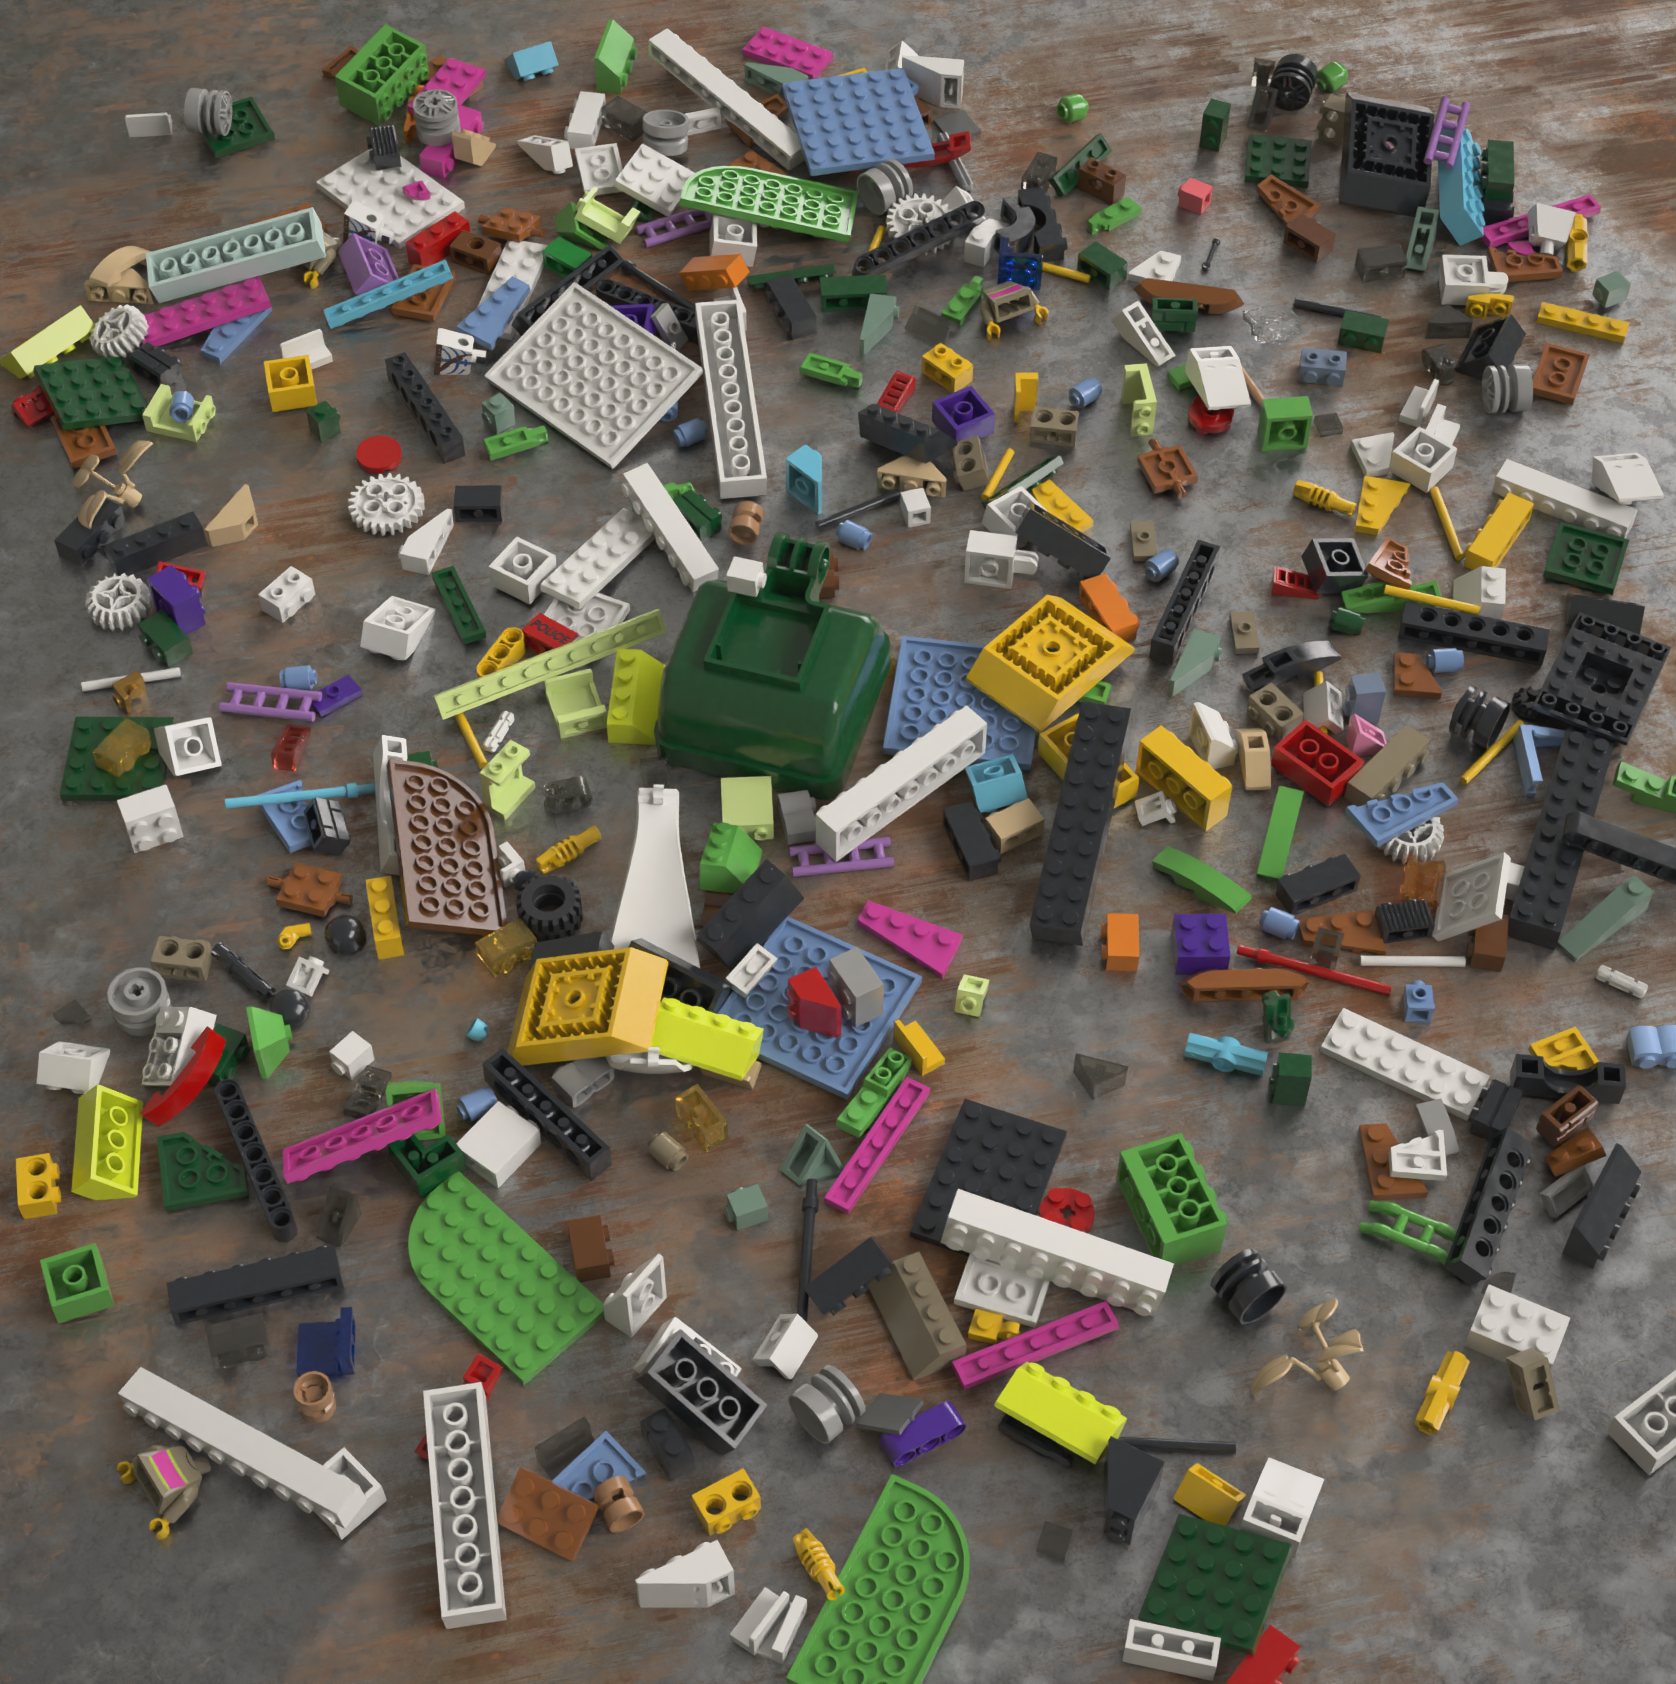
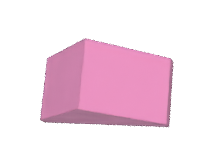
M1355 713L1351 715L1346 735L1349 750L1357 756L1376 755L1387 744L1384 732Z

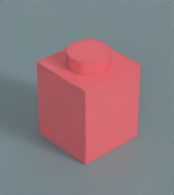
M1189 178L1178 190V206L1201 215L1211 203L1213 186Z

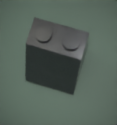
M1112 1436L1108 1440L1104 1463L1103 1532L1115 1542H1125L1131 1545L1160 1487L1165 1461Z

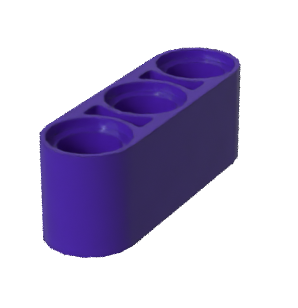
M946 1401L915 1416V1420L907 1425L901 1435L885 1433L881 1436L879 1442L893 1465L898 1467L958 1437L967 1426L952 1402Z

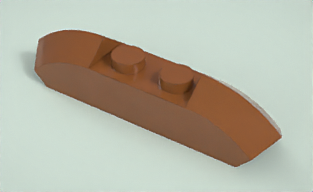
M1152 278L1144 279L1133 289L1142 299L1151 304L1153 298L1197 299V308L1205 309V305H1210L1208 314L1227 313L1244 305V302L1234 289Z
M1230 968L1226 970H1203L1184 978L1178 985L1184 997L1192 1003L1262 1001V995L1272 991H1277L1280 996L1288 993L1292 1001L1298 1000L1304 994L1311 980L1299 973L1282 968H1253L1245 970Z

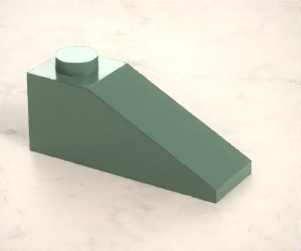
M749 62L744 64L746 82L772 95L778 94L784 101L786 100L782 91V83L808 80L807 75L793 68Z
M1418 207L1404 269L1420 272L1426 271L1440 221V210Z
M870 294L860 336V356H865L893 328L894 320L899 319L900 306H896L895 296Z
M1193 630L1170 679L1168 696L1173 697L1208 673L1215 661H1220L1223 653V648L1220 647L1221 637L1200 630Z

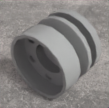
M190 88L184 104V121L187 131L205 134L208 130L212 135L226 136L229 133L232 122V100L229 92L212 90L208 93L206 89Z
M441 89L428 90L419 94L413 101L417 136L426 145L445 146L453 142L452 132H461L457 100L449 91Z
M892 158L860 174L857 178L858 194L866 208L875 215H882L888 212L889 209H892L893 203L898 204L899 198L905 201L906 195L910 196V198L913 195V185L907 170L900 162Z
M1527 364L1509 365L1507 371L1503 365L1497 367L1487 366L1485 368L1482 378V398L1488 414H1494L1497 411L1504 413L1507 408L1511 412L1529 411L1533 400V379Z
M826 1365L820 1370V1374H815L811 1378V1385L803 1384L788 1397L789 1405L797 1420L812 1437L823 1444L829 1443L843 1431V1424L850 1425L855 1421V1418L865 1413L864 1401L856 1387L840 1370L831 1365Z

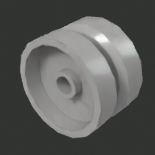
M655 110L643 116L644 133L642 135V143L664 156H675L687 151L689 139L687 135L689 131L688 116L673 110Z
M137 967L128 969L117 975L109 985L107 996L115 1022L123 1032L130 1035L145 1036L153 1034L156 1028V1017L160 1012V1008L172 1007L164 979L158 972L150 968Z

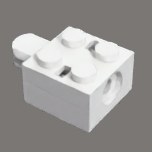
M1442 255L1438 272L1441 304L1466 305L1468 296L1488 293L1503 294L1506 291L1508 276L1504 272H1488L1486 256Z
M970 530L966 548L964 583L1011 589L1014 573L1033 575L1037 570L1039 557L1036 552L1016 550L1017 536Z

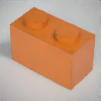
M1107 913L1106 923H1101V939H1105V944L1101 945V960H1106V970L1137 972L1139 962L1138 914Z

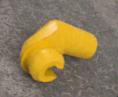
M310 923L285 927L277 938L278 946L281 949H289L299 937L311 936Z

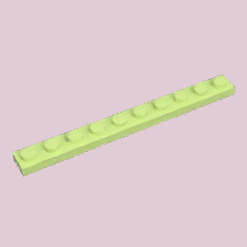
M656 609L434 695L433 698L440 717L444 720L616 653L617 648L626 649L665 634L667 629L660 610Z

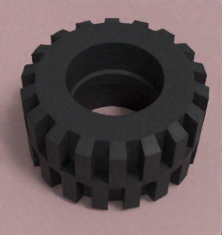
M549 873V876L541 874L538 875L537 879L533 877L529 879V884L524 883L521 886V891L517 893L516 907L519 925L522 927V932L525 935L529 934V938L533 941L538 939L539 942L573 936L575 930H579L580 922L583 920L581 894L571 879L566 881L563 875L555 877V874ZM554 905L560 907L551 912L540 911L545 906Z

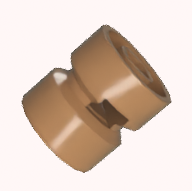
M742 501L736 505L728 529V536L733 542L748 546L757 541L764 518L762 507L751 501Z
M313 1371L301 1375L296 1380L293 1394L302 1418L314 1424L328 1420L336 1410V1399L328 1377L321 1372Z
M615 1476L604 1481L596 1487L592 1494L596 1504L600 1505L599 1510L604 1512L603 1517L613 1533L623 1532L634 1527L645 1515L637 1497L633 1496L634 1492L625 1476Z

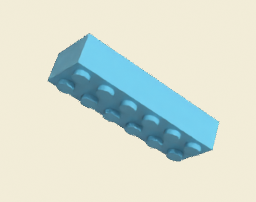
M1467 128L1463 130L1453 169H1446V162L1438 160L1440 218L1460 246L1484 236L1483 226H1485L1482 214L1484 212V205L1482 203L1484 194L1481 189L1482 175L1480 173L1482 163L1479 157L1481 149L1478 143L1473 142L1471 133ZM1443 129L1440 135L1453 138L1454 131ZM1437 143V151L1449 152L1450 146Z

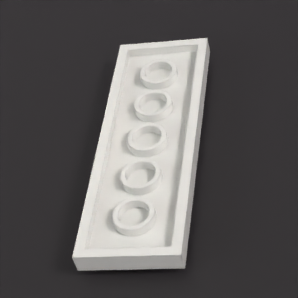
M508 240L478 306L512 276L529 284L530 293L519 310H515L510 324L507 323L504 327L502 339L512 340L516 330L512 327V323L517 313L524 309L529 302L544 268L542 250L548 245L526 241L518 243Z
M623 508L540 584L541 591L580 610L656 537L653 532L647 530L642 516Z
M1345 1008L1340 1012L1320 1048L1321 1053L1423 1101L1428 1102L1441 1098L1447 1112L1466 1121L1473 1107L1478 1102L1483 1086L1486 1087L1490 1075Z

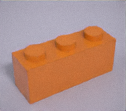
M741 254L693 257L679 274L688 291L736 288L750 271Z
M1106 573L1080 581L1079 599L1091 618L1125 642L1136 639L1139 620L1135 614L1131 613L1126 599L1120 596L1115 582L1111 581Z

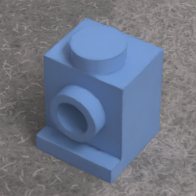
M1420 980L1405 984L1402 995L1404 1022L1431 1023L1435 1011L1432 985H1425Z

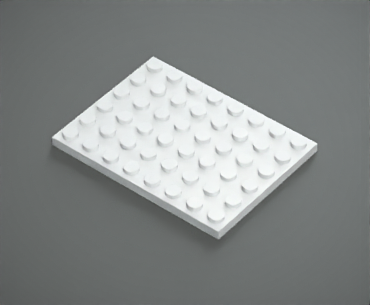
M574 282L484 376L492 385L614 469L704 372L702 367Z

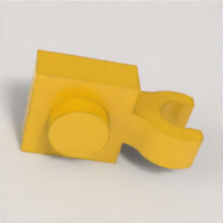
M975 1309L968 1331V1338L995 1345L998 1338L1008 1340L1020 1334V1324L1013 1321L1002 1323L1003 1315Z

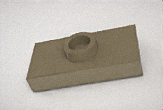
M1130 521L1133 562H1146L1157 554L1154 521Z
M1254 611L1230 612L1229 618L1235 654L1259 653L1260 646Z

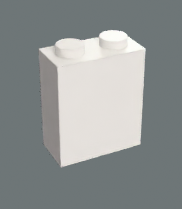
M498 1101L456 1144L464 1153L466 1166L499 1188L541 1145L540 1129L532 1120L526 1121L519 1116L513 1107L509 1105L506 1107Z

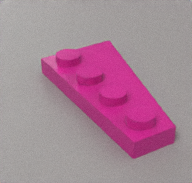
M869 900L857 921L859 927L879 940L889 942L901 954L904 955L906 953L911 956L918 965L923 968L928 967L935 972V976L942 980L963 941L962 934Z

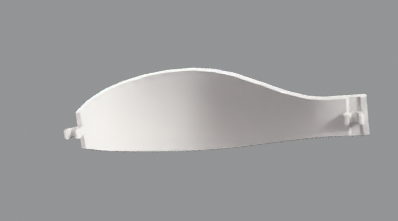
M655 784L653 788H639L636 799L635 837L610 941L614 944V949L628 948L632 940L642 938L700 968L679 839V792L677 789H664V785ZM648 1047V1052L605 1056L611 1067L635 1073L670 1074L689 1071L693 1068V1065L659 1055V1047Z

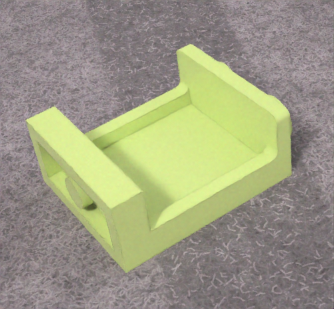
M594 187L590 192L586 191L575 207V210L578 212L574 219L621 244L632 230L640 211L632 208L626 216H623L594 199L597 188Z
M1147 363L1124 365L1121 400L1122 404L1133 403L1130 434L1131 436L1152 435L1157 400Z
M161 384L142 414L146 431L197 442L201 434H204L209 420L215 415L216 408L213 405L212 396L206 395L203 402L194 400L192 417L184 423H178L169 414L172 397L170 386Z
M591 669L580 670L544 680L546 698L561 739L607 728V711L605 705L601 704Z
M512 740L480 772L484 805L488 812L504 821L535 789V782L523 776L521 766L530 756V751Z
M771 776L721 778L722 821L730 825H738L752 840L764 841L774 839Z

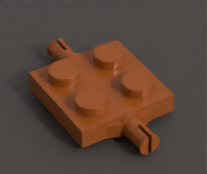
M503 208L495 216L489 217L480 214L478 217V223L484 224L482 226V234L518 243L529 236L543 238L546 235L545 229L538 228L541 225V216L532 215L530 212H519L512 208Z
M1153 438L1150 439L1148 444L1152 451L1138 455L1137 462L1153 492L1158 493L1173 489L1179 499L1185 498L1187 492L1183 486L1197 483L1198 475L1181 445L1161 447L1157 438H1154V440Z
M295 862L286 878L281 879L269 876L267 886L281 889L276 897L277 906L325 917L329 908L336 902L351 905L353 901L352 894L339 892L344 881L343 873Z

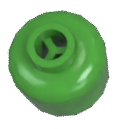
M1330 62L1318 71L1317 85L1322 91L1326 90L1329 93H1334L1347 83L1348 71L1342 63Z
M1072 94L1060 99L1056 111L1061 120L1071 124L1085 119L1089 105L1087 100L1080 94Z

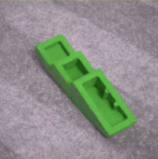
M1411 580L1412 585L1409 590L1442 597L1436 580L1415 586ZM1386 581L1341 592L1346 609L1359 613L1404 611L1406 601L1434 606L1383 594L1385 585H1390Z
M1279 786L1257 871L1258 877L1276 881L1283 877L1304 791Z
M1167 846L1152 860L1154 869L1172 875L1175 884L1195 891L1196 899L1229 912L1238 913L1252 899L1251 894L1220 872L1170 846Z

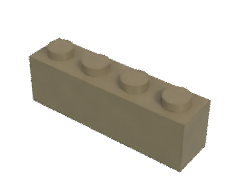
M1406 725L1347 783L1344 798L1356 806L1366 805L1367 801L1377 799V801L1385 800L1390 792L1394 793L1399 788L1401 781L1405 777L1409 778L1413 774L1419 763L1423 764L1428 759L1431 740Z

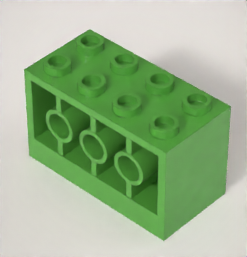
M385 24L335 76L339 105L381 126L398 107L402 106L404 100L410 94H413L414 88L427 79L429 70L426 45Z
M1178 1133L1121 1151L1116 1181L1151 1255L1174 1263V1267L1221 1252L1228 1219L1224 1210L1219 1209L1216 1203L1215 1191L1212 1187H1208L1205 1181L1204 1169L1201 1164L1196 1163L1193 1147L1189 1141H1185L1183 1134Z

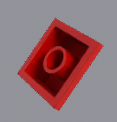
M814 967L789 978L788 990L786 991L788 999L786 1010L790 1019L796 1020L802 1029L836 1038L841 1036V1005L818 968Z

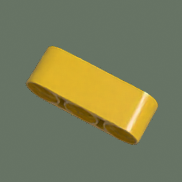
M511 627L503 631L477 665V678L509 667L520 661L525 654L522 630Z

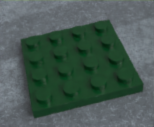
M122 356L34 365L33 373L63 430L143 421L142 414L148 404Z
M75 717L60 789L61 800L117 801L165 785L168 766L159 754L154 728L175 724L174 717Z
M1179 1514L1138 1619L1142 1622L1221 1638L1220 1646L1254 1656L1291 1557L1292 1545Z

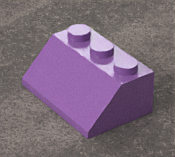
M355 233L338 250L341 263L346 270L347 278L350 280L356 296L399 279L387 249Z

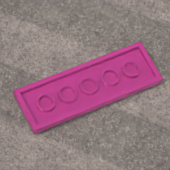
M260 277L249 278L244 282L205 293L200 297L185 300L170 307H164L153 313L143 314L149 327L147 329L148 334L144 336L145 341L142 344L144 345L146 342H149L155 347L272 308Z
M434 1088L283 1149V1176L287 1184L294 1181H303L311 1174L319 1171H328L336 1164L346 1160L353 1161L359 1158L361 1154L371 1150H380L396 1140L408 1139L412 1134L421 1130L433 1129L442 1122L440 1097L436 1089Z

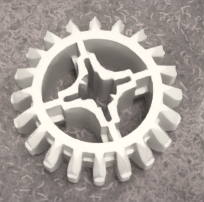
M128 304L124 307L119 305L117 309L111 308L110 312H105L102 318H98L99 321L93 324L94 329L90 331L91 336L89 339L93 346L92 348L101 357L123 356L126 358L128 353H133V350L139 348V344L145 341L144 336L148 334L147 329L149 326L145 316L134 306L130 307Z
M114 573L113 577L108 578L105 576L103 581L96 580V586H90V592L86 593L85 606L89 618L93 620L96 626L100 625L103 630L109 627L112 631L116 628H120L123 631L124 627L129 626L132 628L134 623L139 624L141 622V618H147V612L151 611L152 599L148 587L142 582L141 578L136 579L134 575L127 577L125 573L117 576Z
M1434 817L1378 846V849L1384 850L1385 856L1392 855L1393 862L1397 859L1402 860L1403 865L1407 861H1410L1414 866L1417 860L1423 864L1427 859L1432 860L1435 853H1438L1444 839L1443 825L1440 824V817Z

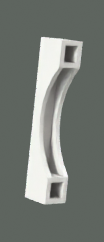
M382 735L373 752L381 873L399 875L386 765L389 759L407 761L406 739Z

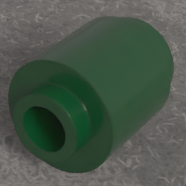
M1339 606L1338 610H1332L1329 623L1333 624V630L1354 636V634H1361L1366 617L1361 616L1359 612Z

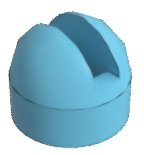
M475 1018L467 1030L466 1037L474 1041H482L486 1038L489 1029L483 1021Z

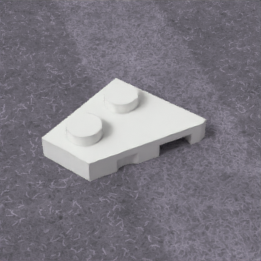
M1159 251L1129 271L1128 280L1141 283L1146 278L1172 281L1180 265L1181 255Z
M1393 432L1353 439L1351 441V448L1365 476L1376 477L1388 474L1394 440Z
M1437 1130L1433 1135L1423 1139L1421 1137L1412 1139L1407 1144L1401 1143L1391 1147L1389 1150L1390 1177L1445 1181L1447 1168L1443 1130Z

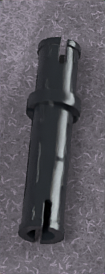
M223 942L217 943L213 947L211 955L225 966V970L229 974L233 973L261 1000L267 1002L274 996L276 989L244 962V958L241 955L233 953Z

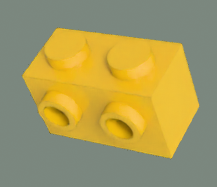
M939 343L922 356V373L949 392L955 393L972 382L973 364L955 353L951 348Z

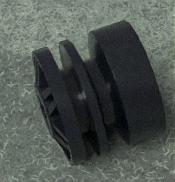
M1289 54L1278 61L1267 91L1269 99L1275 106L1282 110L1297 111L1307 105L1318 77L1317 67L1312 60L1304 55Z
M1471 685L1454 708L1449 732L1457 734L1460 731V737L1466 738L1473 730L1472 743L1489 749L1498 738L1507 720L1511 703L1495 696L1486 704L1488 692L1481 691L1478 695L1479 688Z
M1255 1248L1246 1249L1230 1258L1219 1268L1210 1283L1213 1290L1217 1294L1219 1293V1297L1223 1302H1229L1228 1308L1242 1324H1249L1267 1314L1277 1305L1287 1290V1286L1275 1271L1267 1270L1268 1263L1261 1259L1262 1256Z

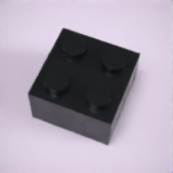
M1312 538L1301 556L1316 594L1341 593L1342 591L1362 587L1369 576L1368 572L1365 571L1366 567L1354 538Z

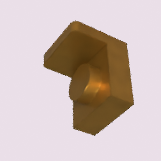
M138 670L112 684L115 693L112 695L115 704L118 708L123 707L127 713L132 712L130 700L147 692L143 676Z

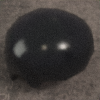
M342 914L333 918L324 930L328 946H332L340 955L352 954L361 949L366 942L365 929L360 920L354 916Z
M289 988L281 990L273 996L270 1003V1012L282 1015L284 1025L290 1024V1028L298 1027L306 1021L310 1013V1004L302 992Z

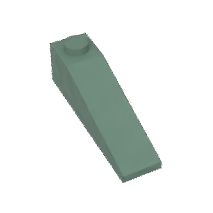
M1634 875L1617 887L1558 941L1557 946L1576 962L1646 911L1654 891Z

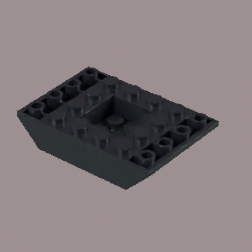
M1346 93L1339 204L1414 218L1416 217L1418 207L1425 208L1431 187L1432 163L1425 164L1424 158L1434 126V113L1428 107ZM1385 142H1391L1395 148H1389Z
M1579 612L1532 709L1628 746L1658 681L1671 646Z

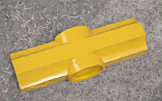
M1575 214L1565 248L1567 267L1572 272H1579L1582 269H1586L1587 241L1589 234L1587 232V219L1582 214Z
M1447 1351L1437 1374L1433 1375L1424 1395L1425 1400L1415 1418L1414 1425L1419 1428V1431L1428 1435L1438 1434L1448 1410L1451 1411L1461 1388L1460 1383L1464 1379L1470 1361L1464 1354L1458 1351Z

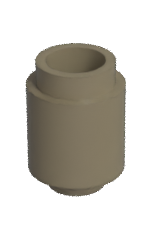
M667 1132L656 1133L648 1142V1153L666 1169H672L674 1172L678 1171L689 1157L685 1152L686 1149Z

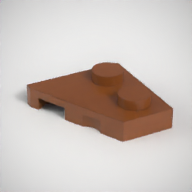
M1394 653V696L1429 699L1441 698L1442 690L1419 654Z
M1587 1127L1544 1158L1548 1168L1556 1177L1606 1156V1153L1601 1143L1590 1128Z

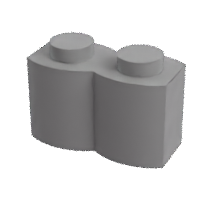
M808 790L778 794V810L787 845L816 841V817L814 815L816 803L814 797L809 796Z
M604 1057L574 1060L572 1063L565 1066L562 1065L554 1071L552 1088L575 1108L614 1079V1068L609 1065Z

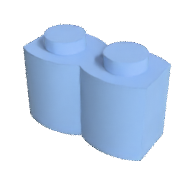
M1676 1025L1629 1028L1626 1041L1632 1066L1649 1069L1655 1065L1676 1068Z

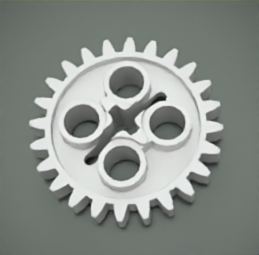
M914 193V198L912 199L906 195L905 201L899 198L898 204L893 203L892 209L888 210L886 231H889V238L894 237L895 239L952 210H948V204L941 205V199L935 202L933 195L929 199L926 198L924 193L922 198H919L916 193ZM934 230V231H933L935 234H938V235L941 234V233H940L939 231H937V230ZM918 239L914 240V241H915L916 243H918V244H922V243H923L922 241H920V240H918ZM950 241L945 242L937 247L943 250L944 244L949 245ZM937 247L931 249V251L936 253Z
M391 473L387 475V478H384L382 474H379V479L370 476V482L362 480V487L355 486L356 492H351V499H348V508L352 521L356 522L358 528L363 526L364 532L372 529L373 535L378 531H381L382 536L386 534V531H390L391 535H394L397 529L402 533L404 526L412 528L411 522L418 523V517L423 516L422 510L425 509L424 495L421 492V487H417L415 481L410 482L409 477L401 480L400 474L395 478H392Z

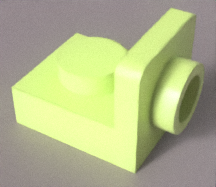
M964 974L957 990L955 1012L979 1017L982 1011L983 1000L988 990L989 980Z

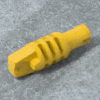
M1298 480L1294 485L1293 495L1308 504L1313 503L1315 507L1319 505L1320 509L1325 508V511L1328 512L1334 510L1348 517H1352L1355 512L1357 503L1338 497L1337 492H1331V490H1325L1322 486L1319 487L1317 484Z
M593 825L576 836L570 835L567 839H563L561 843L558 842L555 846H551L536 859L538 869L543 874H546L564 866L565 863L567 864L571 860L576 859L577 856H581L584 849L602 839L600 831Z
M807 1528L802 1530L792 1538L799 1559L814 1582L820 1583L826 1597L832 1601L838 1599L834 1591L836 1590L841 1597L845 1589L835 1575V1564L822 1543Z

